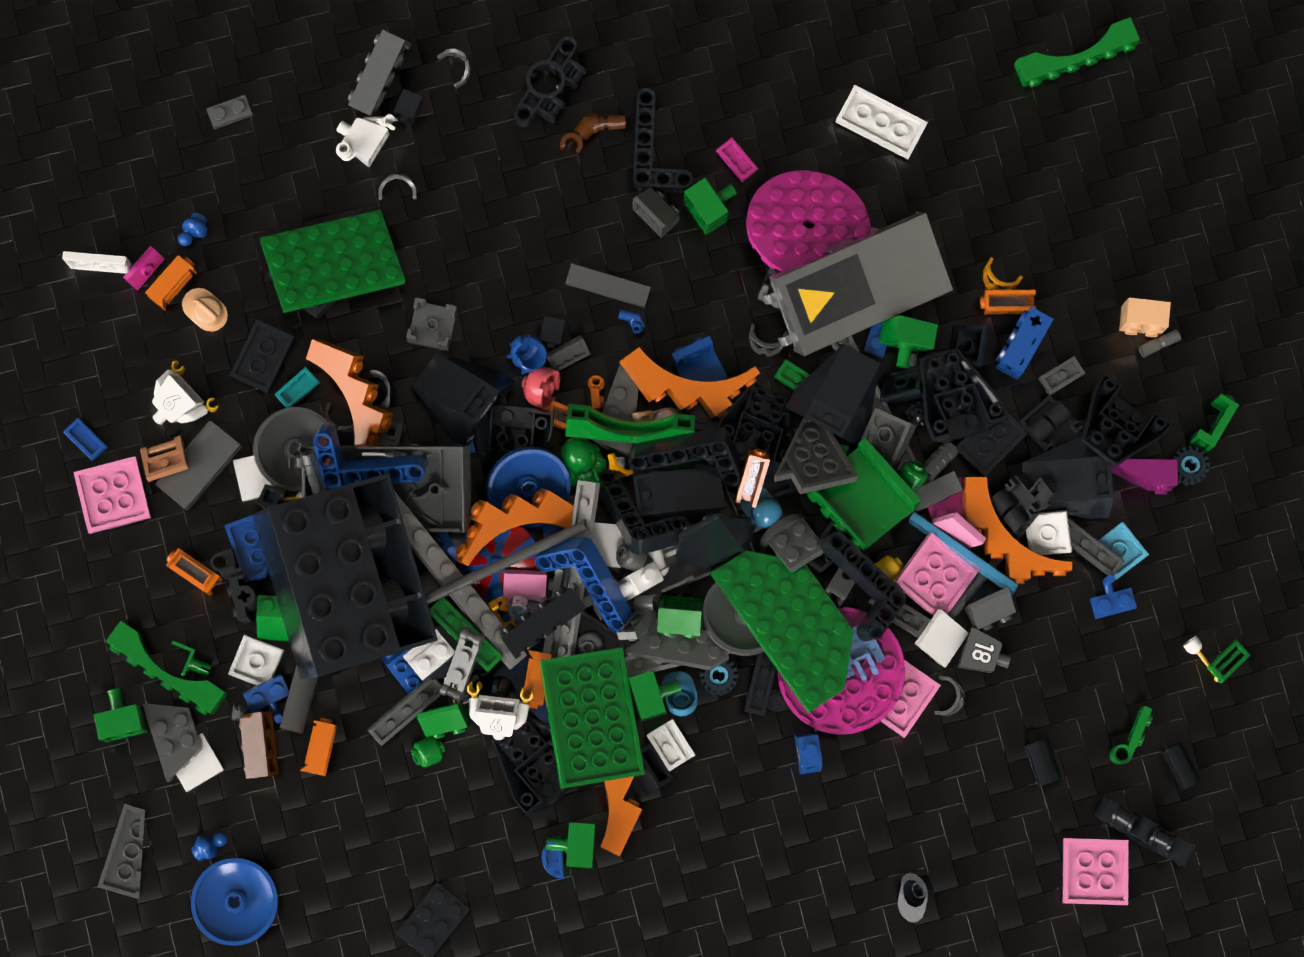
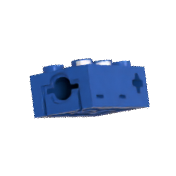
M1033 307L1028 312L1024 310L1015 325L1019 327L1018 330L1014 328L1006 341L1008 347L1004 346L995 360L998 362L996 369L1018 380L1024 373L1054 319Z

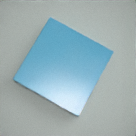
M1121 522L1098 540L1125 561L1114 575L1115 580L1149 555L1124 522Z

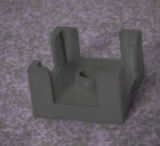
M415 298L413 319L406 336L408 343L449 351L458 312L457 307L446 304V307L428 304L425 299Z

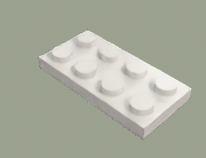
M854 85L835 121L906 159H909L928 123Z

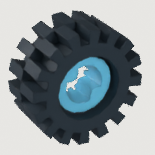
M1183 447L1172 456V460H1177L1178 483L1194 485L1203 480L1209 473V457L1205 456V452L1203 450L1200 451L1199 447ZM1187 460L1195 464L1193 471H1190L1187 467L1185 468Z
M729 660L712 670L701 669L699 673L701 686L712 695L721 696L729 693L735 687L738 679L737 668ZM716 670L719 673L723 672L725 675L724 680L721 682L718 679L714 680L713 672Z

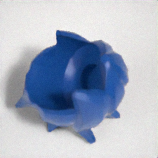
M531 334L519 335L510 343L511 354L506 357L511 358L513 364L520 367L522 375L544 367L548 354L542 340L537 336H532Z

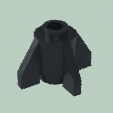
M496 676L492 682L484 686L478 693V698L479 695L519 699L513 683L504 676Z

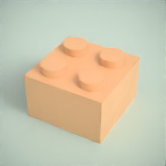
M1128 298L1121 306L1119 331H1125L1127 335L1145 333L1147 337H1158L1169 327L1171 302Z

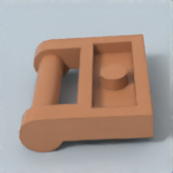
M181 435L174 437V440L150 448L147 446L140 448L146 479L149 482L189 469ZM176 448L175 450L151 457L152 455Z

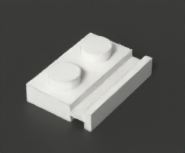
M437 629L435 631L438 641L412 648L403 656L422 681L453 657L455 653Z
M673 719L646 735L669 772L695 756Z

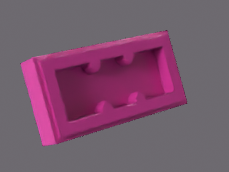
M733 138L716 150L717 154L741 182H744L758 171V167Z
M150 246L123 278L138 291L165 259Z

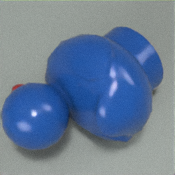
M193 213L190 218L184 220L182 224L184 232L178 234V242L182 246H188L192 243V237H205L207 234V219L201 214Z
M223 832L216 833L213 839L206 835H200L197 837L195 845L191 848L192 854L199 861L212 859L218 854V847L227 844L228 837Z

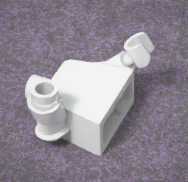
M391 114L385 117L356 118L352 126L341 121L337 132L345 137L337 145L336 153L344 161H350L357 157L366 166L370 167L390 135L386 127L394 130L395 127L391 124L394 121H398V119Z
M662 549L647 553L652 563L631 573L619 582L615 580L626 602L664 580L663 577L668 573L669 567L665 563Z

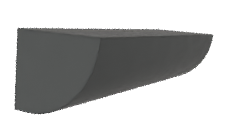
M297 665L280 728L303 734L318 677L300 679Z

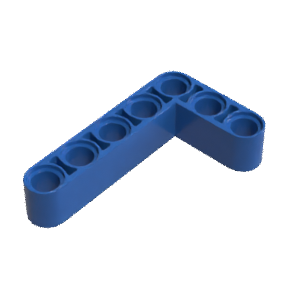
M330 424L322 425L313 439L322 481L330 489L387 473L390 475L392 484L417 482L423 478L428 467L427 459L421 455L344 461L337 431Z
M587 537L569 539L540 552L536 557L535 565L543 572L574 566L612 632L616 633L633 614L591 539Z

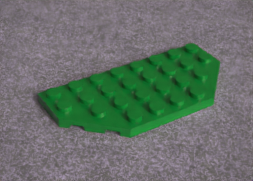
M746 551L711 573L714 581L808 714L845 689L854 631L806 564L791 573L779 557Z

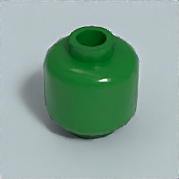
M919 461L905 462L898 472V475L914 492L921 488L927 478L925 467Z
M430 736L415 742L411 753L417 765L429 767L442 760V752L445 749L440 740L437 741L434 737Z

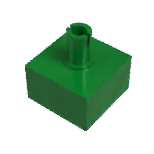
M706 178L684 191L683 202L707 235L727 222L728 210L723 202L737 193L730 183L715 193Z
M901 315L891 317L882 321L878 344L899 348L896 366L909 368L911 352L916 353L934 349L938 325Z
M653 670L628 678L641 722L664 715L666 710L663 698L681 693L678 680L659 686Z
M120 688L107 691L111 710L93 714L99 740L110 742L148 732L143 707L137 704L124 707Z
M569 822L568 836L566 838L547 836L546 842L555 843V845L546 844V850L565 851L567 853L566 867L592 868L595 824Z

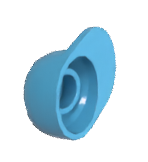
M754 486L747 488L746 491L752 492ZM763 487L756 508L751 506V502L740 500L742 511L747 516L752 517L759 528L768 529L781 519L782 509L780 504Z
M671 672L664 677L662 685L678 680L681 693L664 697L666 705L674 715L687 716L696 709L698 704L697 691L693 679L685 672Z

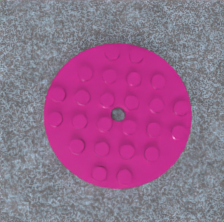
M791 171L768 180L754 194L746 218L747 234L753 249L757 250L761 255V259L773 270L776 268L781 272L829 254L826 249L854 236L859 239L871 232L869 215L860 197L837 178L816 171ZM808 221L814 227L810 229L806 228L803 225V223H806Z
M838 608L851 628L859 625L867 614L859 609ZM887 628L884 634L876 639L885 660L877 664L874 656H871L879 674L874 675L870 670L867 660L864 659L859 663L865 671L867 679L862 681L855 665H852L855 675L846 679L845 689L809 714L778 671V682L784 700L801 721L825 733L838 735L853 734L873 727L891 712L900 698L903 689L905 663L898 640L891 630Z

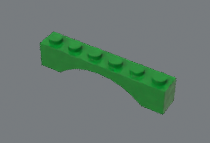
M1130 17L1112 24L1098 43L1081 53L1056 57L1035 52L1017 59L1014 66L1022 86L1026 87L1029 85L1030 87H1035L1047 78L1054 80L1066 71L1072 73L1085 64L1086 66L1096 64L1101 58L1105 57L1106 60L1113 58L1120 51L1124 50L1125 53L1132 51L1136 48L1140 38Z
M568 404L565 437L640 443L693 433L695 430V416L672 414L658 420L635 422L609 417L591 406Z
M121 620L106 640L110 644L108 649L117 655H120V653L128 657L126 661L134 667H137L139 664L145 668L144 674L153 680L155 677L161 679L160 685L169 691H172L174 688L180 693L178 695L179 698L187 703L191 700L197 704L195 709L204 715L207 713L213 715L227 696L226 692L208 680H184L166 673L149 655L142 635Z

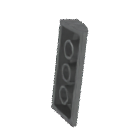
M875 408L861 441L866 438L888 464L897 471L917 425Z
M209 421L185 449L189 469L162 477L155 485L188 511L240 451L242 446L217 425Z

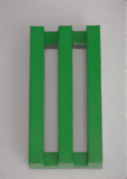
M1236 639L1206 668L1208 671L1211 670L1213 672L1212 675L1217 677L1218 682L1221 684L1250 654ZM1236 646L1238 649L1216 668L1215 666ZM1242 653L1243 656L1222 675L1220 672Z

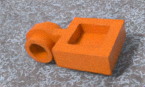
M594 375L588 380V387L591 391L592 408L601 413V409L604 408V396H599V391L604 388L605 383L601 376Z

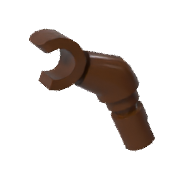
M594 113L584 116L574 129L575 133H567L562 137L560 150L565 149V143L568 140H573L577 143L576 151L580 153L583 146L582 140H587L594 133H598V130H604V128H608V130L626 129L625 115L615 116L613 114L603 117V115Z

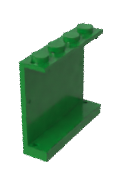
M866 438L860 441L858 448L847 456L858 475L856 482L807 493L812 502H817L820 505L823 515L826 518L830 517L835 522L834 526L838 532L844 533L862 552L919 507L921 499Z

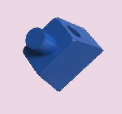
M815 731L794 734L800 774L821 772L823 764L818 734Z

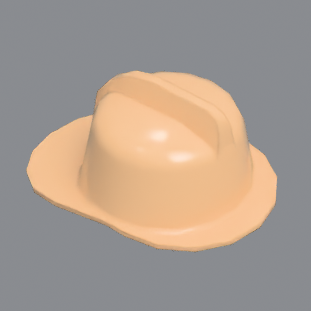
M196 288L190 290L184 296L182 301L183 311L200 328L212 332L219 330L225 325L228 317L227 309L211 292L203 288Z

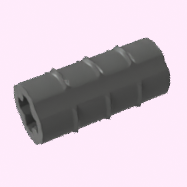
M951 442L943 443L923 463L924 469L927 472L926 481L932 482L957 456L958 450Z
M315 449L301 453L300 455L313 494L331 490L322 481Z

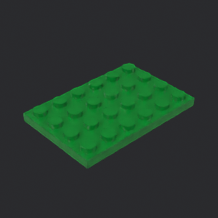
M381 210L260 237V243L283 313L405 284V278Z
M623 647L540 660L539 665L560 788L564 789L644 775Z

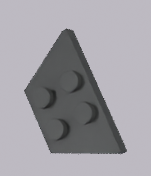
M145 703L143 707L166 781L170 782L181 768L184 769L190 763L191 758L197 756L203 749L197 728L189 708Z

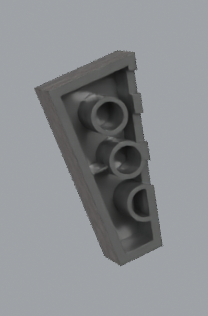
M385 30L376 35L373 52L370 51L365 60L367 65L364 71L361 70L356 80L358 82L355 90L352 89L348 96L349 106L372 117L375 116L386 95L385 86L389 87L395 78L394 69L401 66L404 61V50H409L412 43Z
M621 364L619 365L602 414L619 420L633 421L632 413H635L637 410L639 388ZM592 439V443L598 447L629 457L630 448L633 443Z

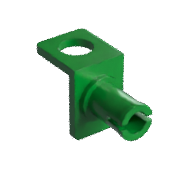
M172 640V645L190 651L181 676L184 677L186 671L192 670L207 677L209 671L201 667L210 670L212 664L194 658L195 649Z

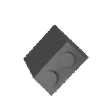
M650 187L633 198V210L662 238L679 222V211L672 204L669 206L664 201L665 197L658 190L654 191Z
M1008 587L969 604L964 609L973 628L981 629V632L994 628L992 624L1000 621L1002 624L1013 619L1011 615L1016 612Z

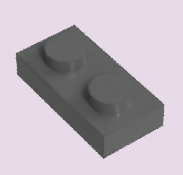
M245 95L206 109L214 130L253 116Z
M1075 356L1038 379L1048 395L1051 396L1085 375V372Z

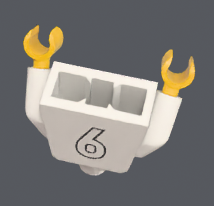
M173 361L171 364L172 369H168L156 380L155 397L152 403L158 411L153 415V419L160 425L166 420L171 423L192 422L206 415L207 411L215 412L219 408V405L214 408L209 406V403L215 400L214 398H209L206 405H202L204 401L180 376L185 371L184 365L180 369H175L179 364L178 361Z
M471 681L467 686V692L471 695V698H469L470 718L480 726L483 734L493 735L496 740H502L505 736L510 737L513 730H518L527 720L530 706L528 701L533 697V688L530 695H525V686L522 687L520 693L521 703L519 699L479 695L478 698V693L482 689V683L479 681L477 689H474Z

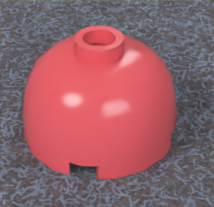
M541 367L530 372L522 381L526 400L537 408L545 409L547 405H551L552 400L555 401L556 398L552 397L554 389L559 390L560 373L547 367Z

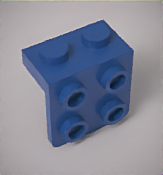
M710 336L698 338L693 344L686 347L681 346L672 353L673 364L681 378L701 382L727 380V374L714 352Z
M411 649L382 657L381 660L408 694L423 682L403 658Z

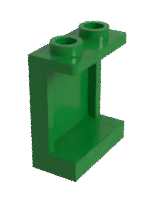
M1220 394L1210 404L1220 410L1214 424L1208 433L1201 429L1191 436L1188 444L1193 447H1199V450H1203L1205 454L1214 448L1239 406L1235 402L1236 400L1228 394Z

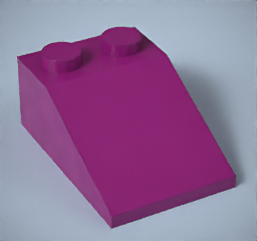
M1128 459L1116 467L1111 464L1112 473L1148 491H1155V494L1158 495L1167 494V491H1172L1178 485L1177 460Z

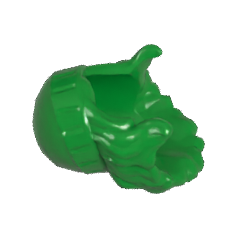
M576 437L568 439L562 446L561 458L569 473L571 486L577 488L578 480L599 483L600 472L608 467L599 447L594 443H590L585 438Z

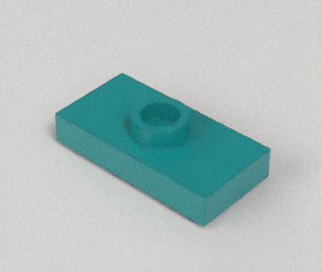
M305 367L274 395L286 408L294 407L320 382Z

